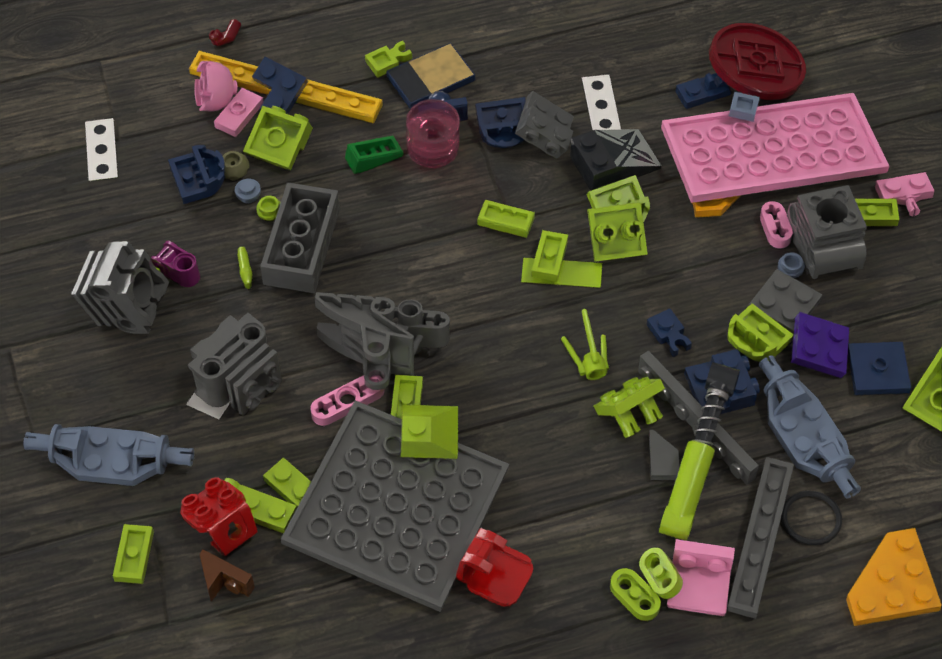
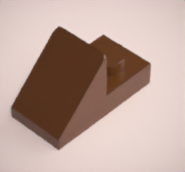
M202 549L200 559L211 602L223 585L234 594L242 593L249 597L255 588L252 575Z

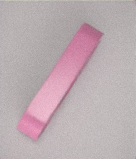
M363 375L316 399L311 405L312 420L321 426L329 425L347 416L353 403H342L340 401L342 396L346 394L353 395L356 401L368 405L380 399L384 394V389L372 390L367 388ZM374 375L371 378H369L373 382H380L383 380V378L379 375ZM323 408L325 411L328 410V414L324 415L322 412L319 413V409Z

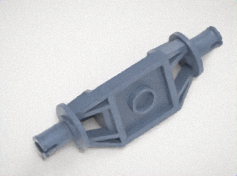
M774 356L768 357L770 362L767 358L761 360L759 367L769 380L764 388V394L767 396L768 425L795 467L818 476L822 482L835 480L846 499L851 498L850 492L852 496L858 494L861 487L849 472L855 464V458L850 455L845 438L819 399L799 380V374L795 370L783 372ZM781 395L783 400L779 404L777 396ZM823 458L828 464L824 467L816 460Z
M55 424L50 435L26 432L25 437L28 438H24L23 443L25 450L48 451L51 463H57L79 481L135 486L157 473L164 474L168 463L192 466L193 461L191 460H194V448L170 447L167 435L158 437L142 431L91 426L63 428L61 424ZM62 449L72 451L73 459L63 455ZM156 457V462L141 466L143 458Z

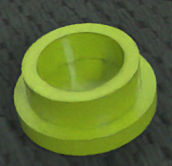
M274 196L261 198L256 207L258 216L267 221L275 220L281 202Z

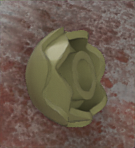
M229 151L222 155L225 162V179L235 181L247 174L250 165L244 154L238 151Z

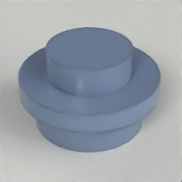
M243 179L235 186L237 198L244 203L256 201L261 193L260 184L254 179Z
M787 253L778 262V270L792 278H797L804 272V261L796 253Z

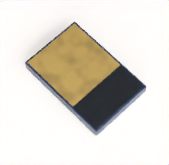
M452 43L386 71L387 78L410 110L415 108L416 105L427 103L429 97L434 92L443 91L449 93L475 81V74Z

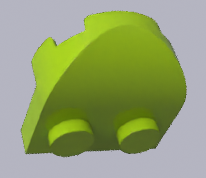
M636 175L587 193L592 208L641 202L643 222L650 209L648 196L644 197Z
M754 304L748 306L739 316L735 314L731 318L727 334L731 345L747 357L759 362L764 358L770 361L769 356L776 357L793 341L794 336Z

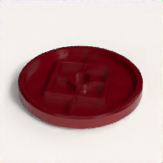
M735 23L725 26L715 34L709 48V59L718 76L735 90L743 94L760 97L759 99L777 100L791 96L800 88L806 75V64L797 47L779 32L762 25Z

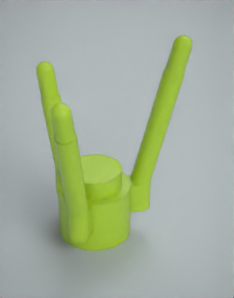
M582 309L590 352L584 355L583 362L567 338L563 336L561 340L578 366L580 375L586 374L587 379L597 380L604 377L609 370L606 336L601 335L600 355L596 351L587 310Z

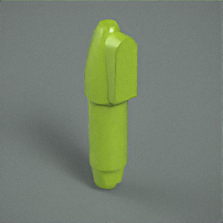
M239 247L237 256L240 277L245 288L250 289L252 287V269L245 247Z

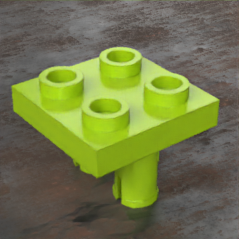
M641 202L587 209L594 262L647 255Z
M637 377L624 382L622 384L624 388L618 392L612 390L600 397L601 401L595 404L594 408L598 415L615 416L625 438L634 435V432L637 433L641 430L630 411L631 408L638 405L647 424L654 423L657 419L663 417L653 398V395L665 389L661 379L644 377L638 380Z

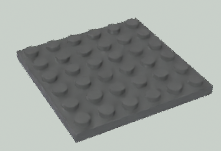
M355 400L281 537V544L441 612L457 579L456 573L459 563L479 528H481L506 476L509 464L458 443V459L401 457L402 419Z

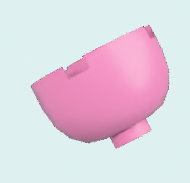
M201 61L196 71L201 72L200 80L195 79L196 105L201 106L200 111H218L225 108L230 103L232 96L236 95L237 81L233 80L232 73L221 63Z

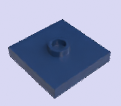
M903 342L848 344V358L855 395L910 393L911 384Z

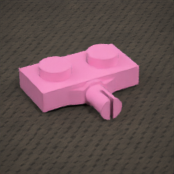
M926 172L877 180L875 185L880 199H897V204L906 205L910 216H916L920 213V209L916 204L917 201L933 198L934 189Z

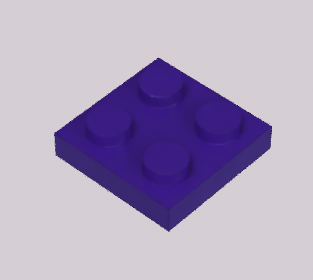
M799 312L795 317L791 363L842 378L847 370L849 327Z

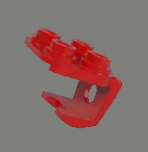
M219 477L208 480L205 484V490L198 495L190 494L182 500L180 513L183 519L198 532L209 533L213 539L210 542L211 545L224 556L258 533L251 509L246 503L243 493ZM233 522L237 530L228 536V525Z
M479 528L459 563L456 578L467 584L470 592L497 605L511 606L518 601L532 576L533 564L531 559L527 555L506 546L508 541L500 535Z

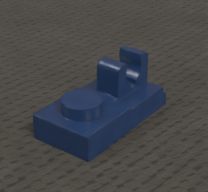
M708 73L703 78H697L676 85L675 91L685 109L731 95V90L727 83L717 73L712 75Z

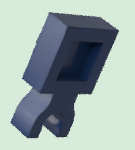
M670 308L647 319L646 325L660 345L665 342L669 344V352L673 357L678 355L679 349L676 345H682L686 351L691 349V341L682 335L684 334L683 325Z

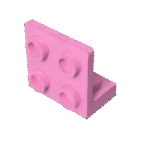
M676 539L672 562L683 579V585L675 597L667 599V607L725 616L735 548Z

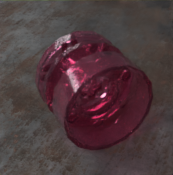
M436 99L421 101L410 109L406 119V148L409 156L417 164L424 167L437 168L445 166L454 160L459 151L460 118L457 110L449 103Z

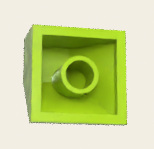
M402 405L401 457L458 459V406Z

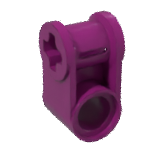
M166 241L163 244L164 248L156 256L151 257L152 264L159 268L164 276L183 287L196 285L200 280V272L195 256L181 249L175 243Z

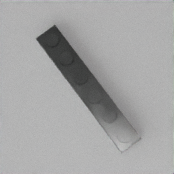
M649 350L642 354L638 369L641 378L661 379L665 389L657 393L663 401H668L674 408L676 415L681 420H686L692 427L693 432L699 427L698 419L703 414L702 406ZM717 424L715 430L717 433H714L712 439L714 445H711L715 450L714 455L718 459H722L729 466L731 473L737 479L741 478L746 485L750 484L756 479L759 465Z
M769 457L765 459L727 608L729 612L756 619L794 466L792 463Z

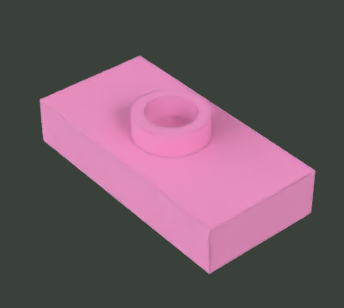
M241 88L215 119V128L237 137L263 104V97Z

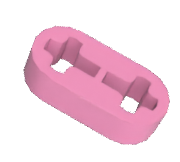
M775 201L765 203L761 209L760 221L767 240L775 248H785L790 244L793 234L785 209L780 203ZM772 214L777 215L776 220L773 219Z

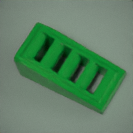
M388 136L347 144L345 159L353 173L357 174L400 158L404 152L395 137Z

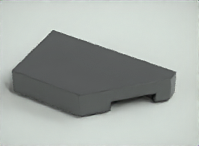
M649 430L651 480H676L679 472V451L656 431Z

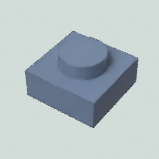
M734 92L729 117L754 122L760 97Z

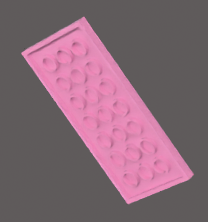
M854 93L759 106L756 110L754 122L729 117L730 111L662 120V131L691 203L887 173L889 169V164Z

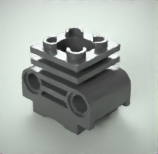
M849 185L798 195V202L790 203L787 217L793 231L792 240L804 261L806 274H811L812 279H816L821 274L855 267L858 270L863 269L866 260V246L863 237L865 236L864 230L867 229V226Z
M129 241L109 242L104 251H99L98 254L95 251L89 252L71 295L97 326H103V323L106 326H111L114 323L117 328L124 332L149 334L151 330L149 326H152L156 316V304L165 295L169 281L154 267L150 256L144 249L135 250Z
M249 313L244 315L239 321L231 315L220 323L218 329L211 336L199 341L190 349L193 361L188 364V368L192 370L196 384L194 393L212 407H222L230 402L231 407L234 410L238 408L239 414L244 416L250 410L252 411L257 408L261 400L267 394L276 391L282 382L277 352L274 349L270 351L265 327Z

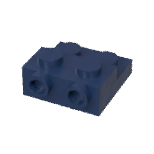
M738 349L712 355L710 362L685 368L684 375L693 397L702 407L707 402L705 399L707 395L705 384L712 362L740 370L734 394L732 397H728V400L724 403L723 407L725 409L721 411V414L755 406L757 394L760 392L759 384L756 378L750 379L748 371H750L748 358L746 355L741 356Z

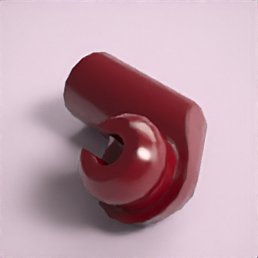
M231 19L226 31L212 30L209 33V39L212 41V44L221 46L233 42L239 32L241 23L236 19Z

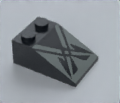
M639 129L592 130L571 138L570 158L590 191L634 175L638 178L661 169L660 162Z

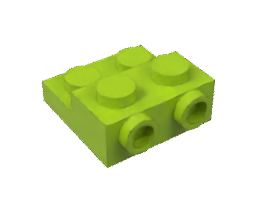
M262 106L243 152L251 157L291 171L299 150H304L313 127L308 122L309 119L300 114L291 116L286 114V111L280 107L272 106V108Z

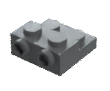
M532 91L527 96L515 134L557 159L568 150L573 130L570 127L574 116Z

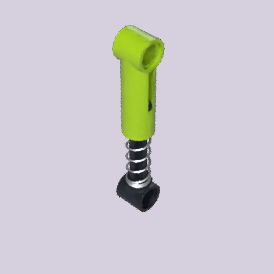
M712 362L705 384V389L707 390L705 399L707 402L701 408L703 414L698 419V429L694 431L695 439L687 443L668 506H666L659 528V533L684 541L688 540L695 511L715 452L711 445H714L712 439L714 433H717L715 431L717 424L721 421L719 419L721 411L725 409L723 405L728 400V397H732L740 374L738 369Z

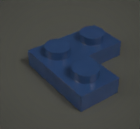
M267 57L263 58L252 76L254 81L271 89L260 110L262 106L268 108L277 106L285 110L286 114L290 112L308 83L306 77Z

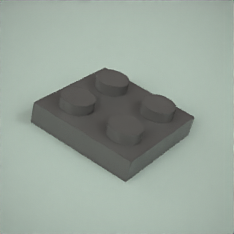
M776 269L748 306L754 304L794 335V324L797 314L802 312L810 315L820 303L822 294Z

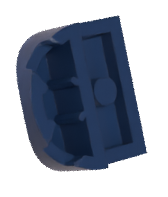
M525 97L475 104L479 133L485 143L496 148H510L524 141L515 132L526 102Z
M205 145L192 146L193 153L168 160L183 204L210 197L222 186L225 178V162L218 150L214 152L206 149Z

